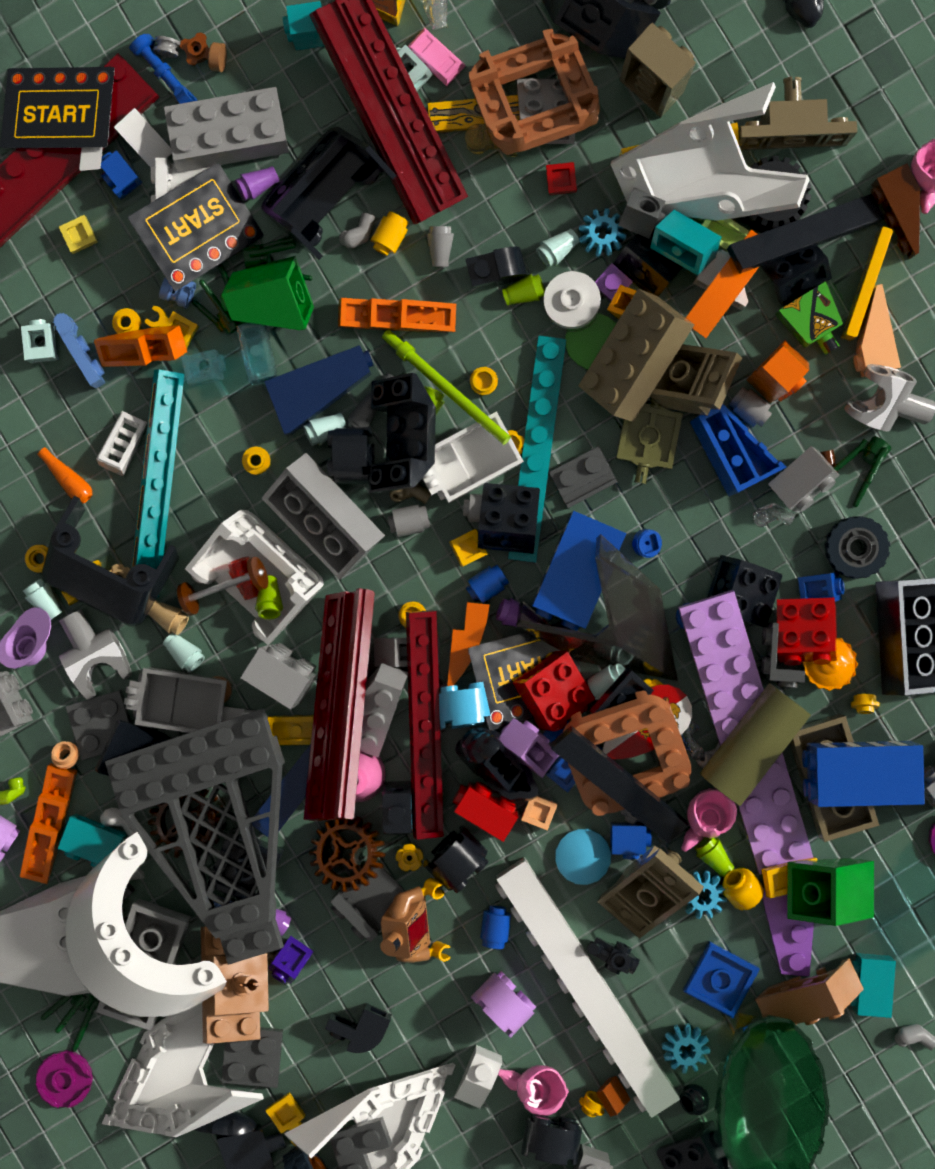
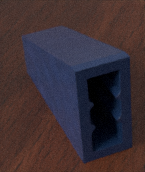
M358 345L264 381L284 435L287 437L293 435L303 425H306L308 420L314 419L372 375L369 368L374 366L369 351L363 352L361 346Z
M311 744L281 781L278 832L306 797ZM271 795L255 816L270 812ZM269 817L252 822L256 829L265 836H269Z

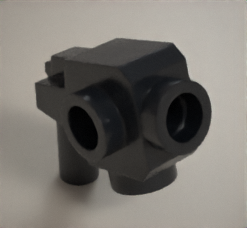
M596 937L595 941H591L587 947L591 955L606 962L604 966L606 969L618 975L621 971L626 974H633L640 961L631 953V947L619 941L613 944Z

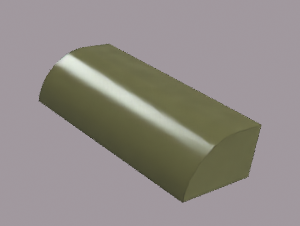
M769 683L700 774L721 793L741 806L811 714Z

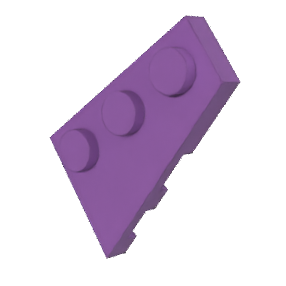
M763 886L762 900L780 973L810 977L814 923L787 919V894L769 898L766 897Z

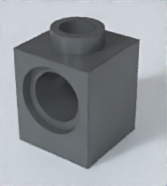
M634 188L618 226L650 239L654 228L666 216L665 213L661 212L666 201Z

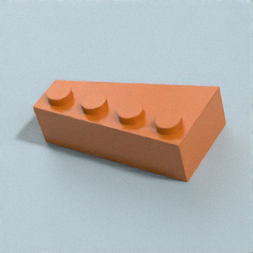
M785 340L747 378V381L769 403L777 399L781 402L783 399L796 393L806 383L807 380L803 377L809 371V362Z

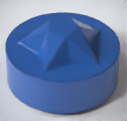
M641 529L634 535L632 546L635 553L639 556L651 558L656 556L661 550L662 539L659 533L654 530Z

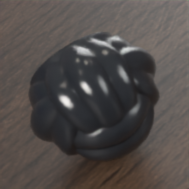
M688 1084L682 1089L680 1104L688 1114L702 1115L708 1110L709 1093L702 1086Z

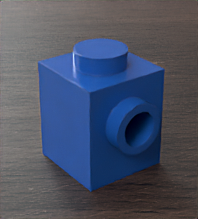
M610 822V851L612 854L622 855L623 859H638L639 855H643L646 852V847H651V830H646V825L643 823Z

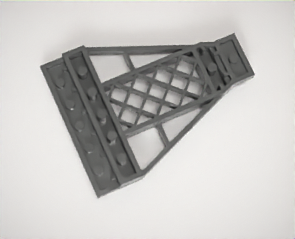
M259 709L105 761L121 817L134 833L138 832L148 852L214 938H220L228 965L284 947L276 922L277 903L274 895L282 765L285 761L278 738L272 735L265 709ZM270 768L272 769L270 812L250 817L238 779ZM213 787L208 799L196 793ZM219 789L230 796L226 808L213 802ZM187 796V798H186V800H185V802H184V804H183V801H182V798H181V797ZM193 798L205 804L199 817L188 811ZM167 803L178 833V840L158 848L135 818V813ZM210 808L222 813L217 826L205 821ZM227 817L238 822L239 826L234 836L222 830ZM269 817L266 868L252 822ZM188 818L196 822L193 831H191ZM201 826L214 832L208 844L196 838ZM219 835L231 841L225 854L213 848ZM196 845L205 850L201 859ZM236 845L247 851L243 864L230 857ZM176 846L182 848L197 897L164 856V850ZM210 853L222 859L217 872L204 866ZM227 863L240 869L234 882L222 876ZM205 873L213 877L210 886H208ZM244 873L255 878L256 883L252 891L239 885ZM218 881L231 887L225 900L213 893ZM235 891L247 896V898L230 903ZM213 901L221 906L215 907Z

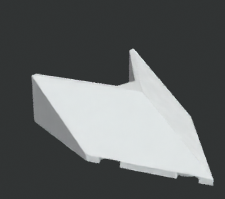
M201 1002L189 1010L165 1017L154 1025L151 1030H147L140 1040L142 1044L141 1050L136 1059L132 1058L113 1098L116 1103L112 1112L105 1115L102 1124L169 1137H178L264 1098L261 1093L207 1084L203 1067L214 1043H203Z
M452 1062L367 1089L284 1134L306 1155L312 1158L349 1120L353 1119L358 1124L383 1117L392 1144L389 1148L367 1153L372 1169H411L421 1157L423 1148L420 1147L425 1133H430L445 1094L443 1089L447 1075H452L455 1064Z

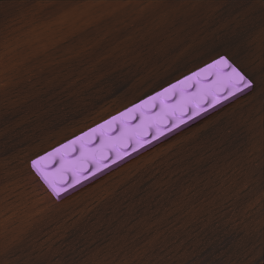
M733 590L678 607L720 746L764 690ZM781 753L741 806L738 805L759 874H762L761 869L790 861L813 858L783 753Z

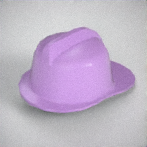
M31 608L18 618L0 641L1 664L7 668L16 669L35 665L42 660L46 653V641L51 630V620L45 610Z

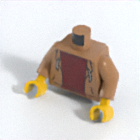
M429 878L424 883L423 888L418 886L402 893L399 892L394 897L392 904L381 919L383 941L380 944V948L383 953L406 963L427 961L430 957H435L443 962L450 959L449 955L441 953L443 949L450 948L449 945L436 941L432 944L431 948H428L430 936L425 896L430 895L434 899H441L445 894L444 891L438 888L443 885L441 882L434 878Z

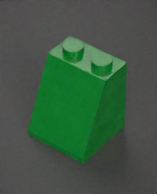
M296 256L233 272L220 297L224 311L229 312L230 318L233 321L293 330L306 329L314 309V304Z
M840 858L787 862V919L839 926L874 918V861Z

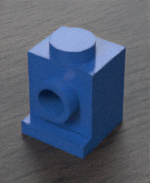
M117 150L114 153L109 152L102 156L101 168L104 170V173L101 174V177L111 189L116 186L112 191L120 200L143 183Z

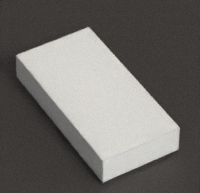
M135 108L114 126L118 133L150 168L155 166V158H167L172 154L170 146Z

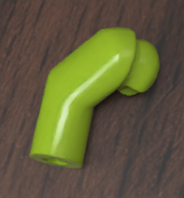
M21 777L8 780L10 789L0 791V805L9 804L24 794L26 786L23 785Z

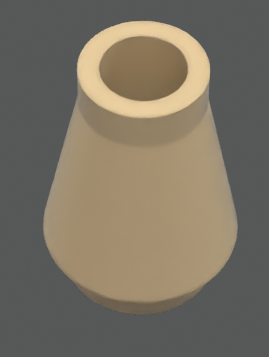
M157 600L148 613L169 634L179 635L189 620V616L185 614L183 609Z

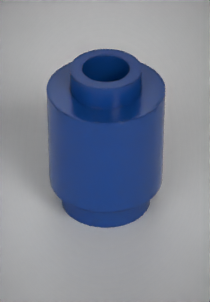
M498 565L492 568L488 566L467 580L470 586L466 587V590L474 602L480 599L483 604L505 590L504 586L509 584V581Z
M491 905L489 910L483 911L480 934L482 946L492 949H504L505 942H508L511 914L506 912L505 907Z

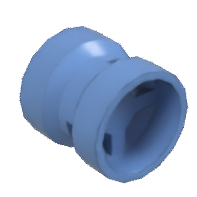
M165 277L160 288L159 298L167 302L175 301L178 306L187 309L193 299L196 283L191 281L179 290L174 291Z

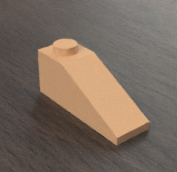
M883 284L876 285L873 289L863 318L856 346V355L853 357L855 369L861 373L862 378L866 377L863 372L869 364L888 366L895 369L901 368Z

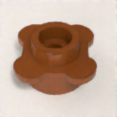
M199 32L195 37L189 40L183 39L180 43L181 49L187 55L186 61L189 65L194 66L208 59L209 47L207 46V37L204 33ZM199 47V50L194 51V48Z

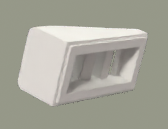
M122 411L96 458L98 465L124 476L148 423ZM124 423L136 428V432L134 433L123 428ZM119 434L130 438V443L118 438ZM116 444L126 449V451L123 453L113 447ZM112 455L120 459V462L109 459V456Z

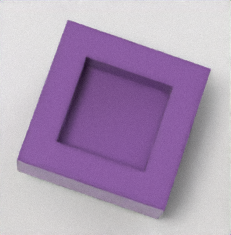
M612 263L595 281L600 293L610 302L620 285L629 287L633 282Z

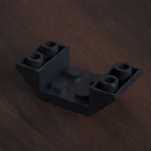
M542 0L552 21L597 53L623 59L626 58L628 48L651 23H656L661 14L660 11L644 0H634L631 4L625 0Z
M416 373L372 381L371 409L387 413L386 462L370 465L369 493L375 494L413 488L435 464L436 407Z

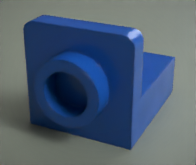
M838 572L798 577L801 599L834 597L835 601L842 600L845 587L844 581L841 577L839 578Z

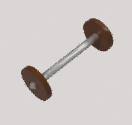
M251 557L247 560V574L196 593L187 582L179 584L177 596L182 609L187 615L193 616L199 611L198 599L249 580L252 581L258 590L266 589L268 587V576L263 563L258 557Z

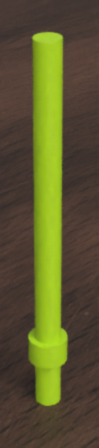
M390 330L384 332L382 339L396 350L398 357L404 362H410L501 444L505 445L510 440L511 436L416 354V349L407 341L403 342Z

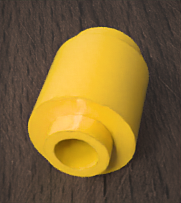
M389 211L387 216H383L371 238V241L374 243L373 249L385 256H388L389 252L395 254L408 231L406 227L409 222L400 215Z

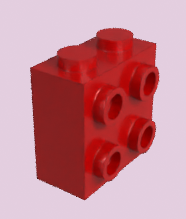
M835 598L777 599V623H779L777 655L779 663L784 662V664L790 666L800 665L801 662L826 665L831 661H837Z
M567 651L553 652L512 682L533 715V719L540 730L555 732L566 726V721L573 714L579 711L582 714L588 709L587 705L595 700Z
M469 781L466 787L461 785L453 798V803L455 804L454 812L504 842L518 819L516 804L504 796L498 799L491 795L492 789L479 781L476 784Z

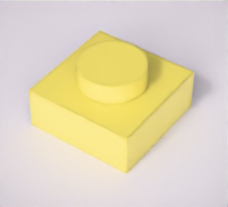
M85 215L59 226L72 254L98 243Z

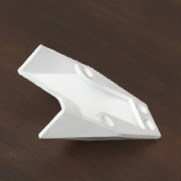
M774 82L681 121L612 160L610 165L626 201L628 202L633 189L636 188L665 200L666 202L661 212L666 215L676 210L687 217L717 221L799 208L809 182L808 175L748 167L730 124V121L764 115L775 90Z
M138 868L130 880L143 879L144 872ZM86 876L59 883L0 911V983L63 996L90 993L83 986L71 965L65 934L66 918L70 903L78 886Z

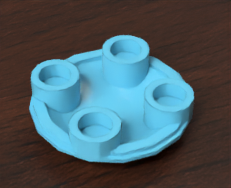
M589 828L569 832L560 840L555 849V862L559 872L568 881L575 884L588 885L600 880L606 874L611 864V851L607 841L599 833Z

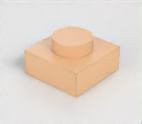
M537 795L535 799L527 802L521 820L548 831L558 803Z

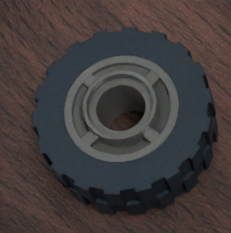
M863 516L844 518L832 527L830 533L828 532L824 547L826 548L825 555L831 567L839 574L855 579L867 578L879 572V569L886 564L885 561L890 554V541H888L887 532L873 519ZM859 539L864 544V551L856 556L851 552L850 545L854 540Z

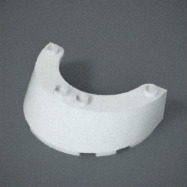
M136 832L97 864L78 886L70 903L66 918V947L71 965L83 986L100 1002L131 1016L166 1017L184 1012L223 990L227 981L215 963L202 961L188 965H173L160 962L140 950L129 936L122 915L123 895L130 878L147 857L146 846L138 832Z

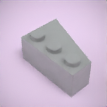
M381 663L366 681L361 752L379 758L408 672Z

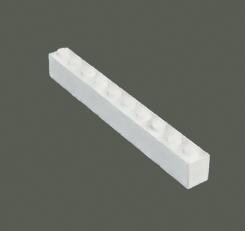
M523 857L497 874L496 880L498 883L495 884L497 891L503 899L509 898L513 904V907L510 908L512 914L519 923L524 921L529 929L526 932L527 937L534 947L539 944L545 953L541 956L549 970L554 968L560 976L556 979L560 988L565 994L570 992L575 1001L572 1005L580 1018L586 1016L591 1024L587 1027L595 1041L601 1040L606 1047L602 1051L611 1065L616 1063L621 1070L618 1076L626 1089L632 1087L637 1096L633 1099L640 1111L643 1113L647 1110L652 1118L679 1101V1095L526 858Z

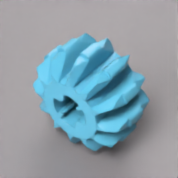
M605 208L603 216H600L597 209L593 210L594 219L585 215L583 221L586 225H580L578 230L586 234L580 237V243L589 242L585 251L589 253L593 248H596V257L601 256L603 249L608 257L612 256L611 247L619 251L622 247L619 241L625 240L627 236L619 232L625 228L616 224L620 215L616 213L612 218L608 217L610 211ZM601 227L606 228V233H610L606 234L604 239L598 237L599 233H595Z
M705 870L703 877L700 878L699 873L694 871V878L704 886L703 892L707 889L708 898L703 900L701 897V900H698L699 896L695 897L687 903L685 911L687 914L695 911L697 919H701L703 911H705L710 919L713 917L711 909L714 908L719 913L722 911L717 902L724 903L727 901V898L720 894L725 889L721 884L718 885L720 882L718 875L710 879V872Z
M689 1023L685 1024L684 1031H681L679 1026L675 1025V1035L669 1032L665 1034V1037L670 1042L662 1043V1049L667 1051L663 1057L665 1061H671L670 1066L673 1070L681 1065L682 1073H687L688 1066H691L697 1072V1062L701 1064L707 1063L703 1055L710 1054V1048L705 1046L709 1040L706 1035L700 1036L702 1031L699 1027L694 1028L691 1032ZM690 1044L691 1050H684L682 1053L680 1047L682 1045L687 1047Z

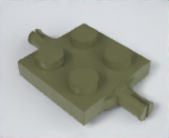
M652 398L650 404L643 406L634 422L623 420L616 459L630 461L638 466L634 482L640 483L641 473H643L641 484H646L649 468L672 469L683 413L669 411L660 406Z

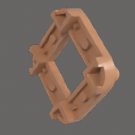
M547 29L542 31L543 39L494 56L490 55L489 50L479 55L480 60L469 72L472 92L490 138L501 149L502 153L510 155L515 152L526 151L585 130L598 122L600 112L598 88L594 86L579 51L578 42L573 35L568 37L563 34H555L553 29ZM554 67L569 103L517 121L515 114L513 115L502 84Z
M646 691L635 692L637 697L635 700L582 717L580 711L571 716V721L566 725L563 732L572 726L594 745L647 728L661 766L632 776L659 798L686 788L690 784L691 763L671 706L666 698L662 699L655 695H647ZM568 763L584 804L595 815L602 816L607 813L624 810L620 804Z

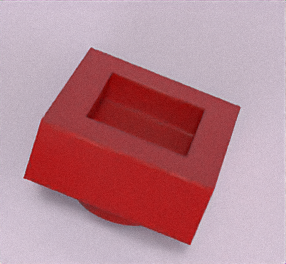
M574 162L546 165L548 195L577 192Z

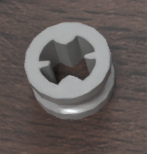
M166 36L155 37L157 46L153 47L154 53L169 58L178 57L179 53L176 51V48L180 47V41Z

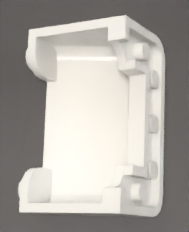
M242 509L219 525L186 566L185 570L200 584H211L214 581L220 584L247 574V560L254 556L258 557L266 569L267 576H275L278 579L283 603L281 615L271 620L262 619L258 616L255 605L259 590L253 585L251 580L225 590L255 617V620L252 622L253 633L259 640L269 645L324 585V581L317 571L256 515Z

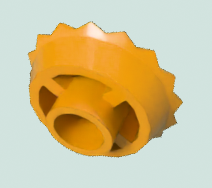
M837 638V661H831L826 665L802 662L805 675L808 676L809 682L815 684L818 689H826L828 691L833 689L840 690L844 685L850 684L851 678L856 675L855 669L858 666L856 661L857 653L852 650L851 644L845 643L842 638Z

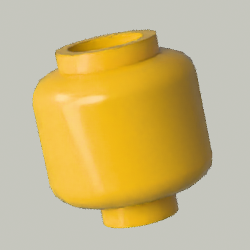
M738 868L729 871L722 883L725 889L723 895L738 910H749L755 907L763 897V885L749 869Z

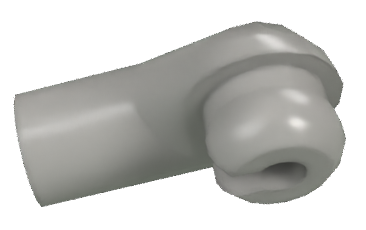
M362 213L358 227L340 233V244L347 248H355L366 243L369 240L375 216Z

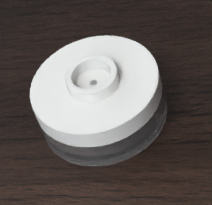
M576 271L564 272L553 278L544 293V307L548 319L554 326L567 332H578L591 326L597 319L601 308L600 291L594 280L588 275Z

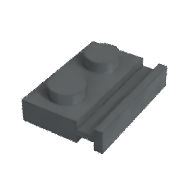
M599 446L549 472L567 509L618 482Z

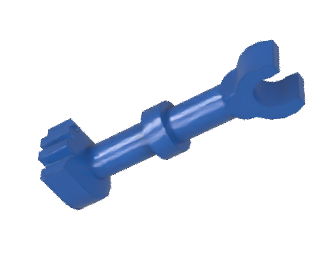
M142 34L130 44L129 49L135 56H143L155 70L154 74L156 77L163 79L173 91L180 104L198 101L170 72L171 67L166 62L163 63L154 53L152 48L155 45V40L150 34Z

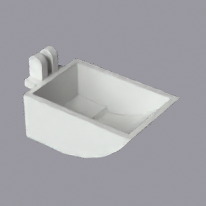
M497 411L488 416L508 433ZM476 422L435 444V464L424 475L423 480L431 495L437 493L441 501L446 498L448 503H451L524 461L511 438L503 445Z

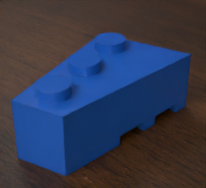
M722 404L720 410L712 409L708 416L700 415L690 421L728 497L786 468L781 461H778L767 450V447L762 442L759 443L747 431L748 428L724 404Z

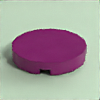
M68 1050L58 1051L46 1057L36 1073L37 1092L42 1100L50 1106L57 1108H70L82 1102L91 1090L93 1082L92 1069L87 1060L78 1053Z

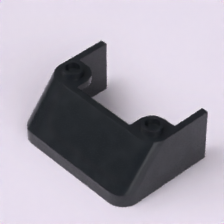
M333 127L320 137L262 202L261 209L302 248L320 260L323 255L314 247L322 238L323 229L319 222L355 183L360 186L371 185L378 179L380 172L392 180L397 175L368 144L340 127Z
M74 496L52 533L42 568L44 580L51 587L127 626L141 624L147 617L179 560L176 547L169 546L157 569L146 564H138L130 569L124 579L75 554L81 543L80 534L75 527L84 514L85 508L80 498Z

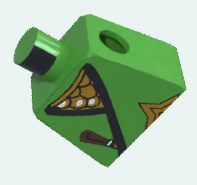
M826 282L775 313L780 322L804 348L817 341L823 353L827 355L840 346L832 331L842 325V320Z

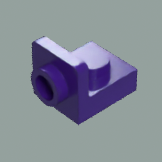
M290 936L268 969L272 971L271 975L277 981L283 984L286 982L292 984L314 951Z

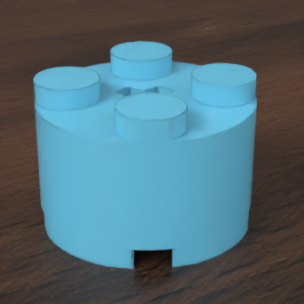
M483 682L471 683L468 686L469 689L458 690V686L441 687V693L439 694L440 729H445V724L451 723L452 729L483 725L484 719H486L485 716H491Z

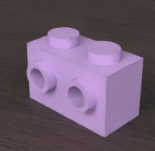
M513 718L501 731L500 741L518 762L527 766L541 778H543L559 756L548 745L550 740L539 733V729L527 720L522 724Z

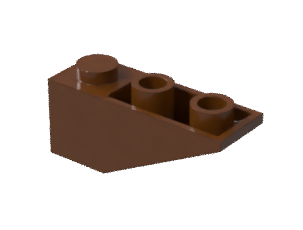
M908 163L877 178L871 184L873 188L871 189V194L874 196L877 204L882 205L886 213L884 214V220L890 229H894L898 237L897 245L903 255L907 254L908 258L911 259L919 253L920 187Z

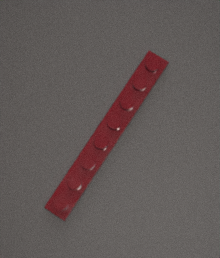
M437 611L406 612L413 838L419 840L444 837Z

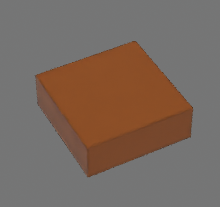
M617 1076L608 1078L596 1092L610 1117L618 1115L631 1100Z

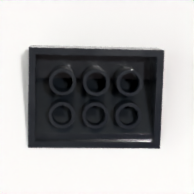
M935 578L875 582L882 695L906 696L934 693Z

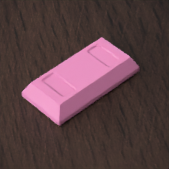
M426 28L408 45L411 51L446 87L466 67L462 61Z

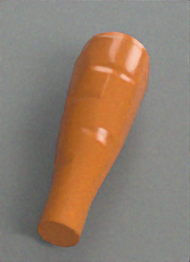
M46 447L38 452L37 455L45 462L53 476H55V479L71 499L76 496L84 504L92 497L91 486L81 476L53 456Z

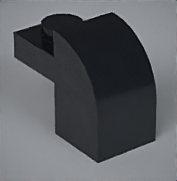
M520 247L495 249L491 253L465 259L472 288L496 282L502 285L521 280L527 276Z
M366 1003L358 1023L331 1013L325 1029L330 1031L329 1034L338 1040H345V1038L350 1040L346 1051L364 1053L372 1050L381 1042L391 1021L392 1014Z

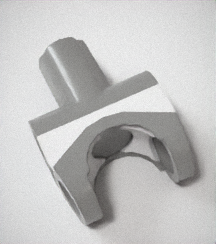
M876 364L867 365L863 373L868 379L878 383L877 392L867 400L848 401L844 408L857 421L886 432L891 430L898 416L925 425L932 420L935 414V402L933 400L911 393L917 383L913 376L892 367Z
M78 610L59 621L73 646L70 650L59 655L60 661L70 680L87 700L96 696L92 686V672L99 663L110 665L114 670L118 671L124 680L132 676L125 651L110 628L95 635L82 610Z

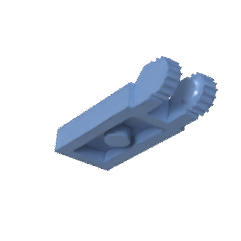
M57 314L53 319L56 330L90 386L97 389L105 384L102 375L105 374L102 366L96 359L91 360L87 353L90 347L82 335L77 337L78 326L73 322L74 320L67 314Z

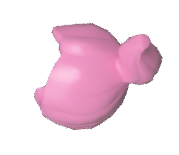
M935 139L922 145L915 153L911 162V171L919 187L922 189L920 205L923 214H928L935 204Z
M709 788L695 795L688 806L687 819L690 828L685 833L681 849L686 852L699 844L704 837L716 838L730 830L737 816V808L734 801L716 788Z
M532 1066L523 1072L522 1075L512 1070L500 1069L498 1073L509 1089L517 1091V1095L525 1109L538 1116H549L556 1113L569 1093L562 1076L557 1070L549 1066Z

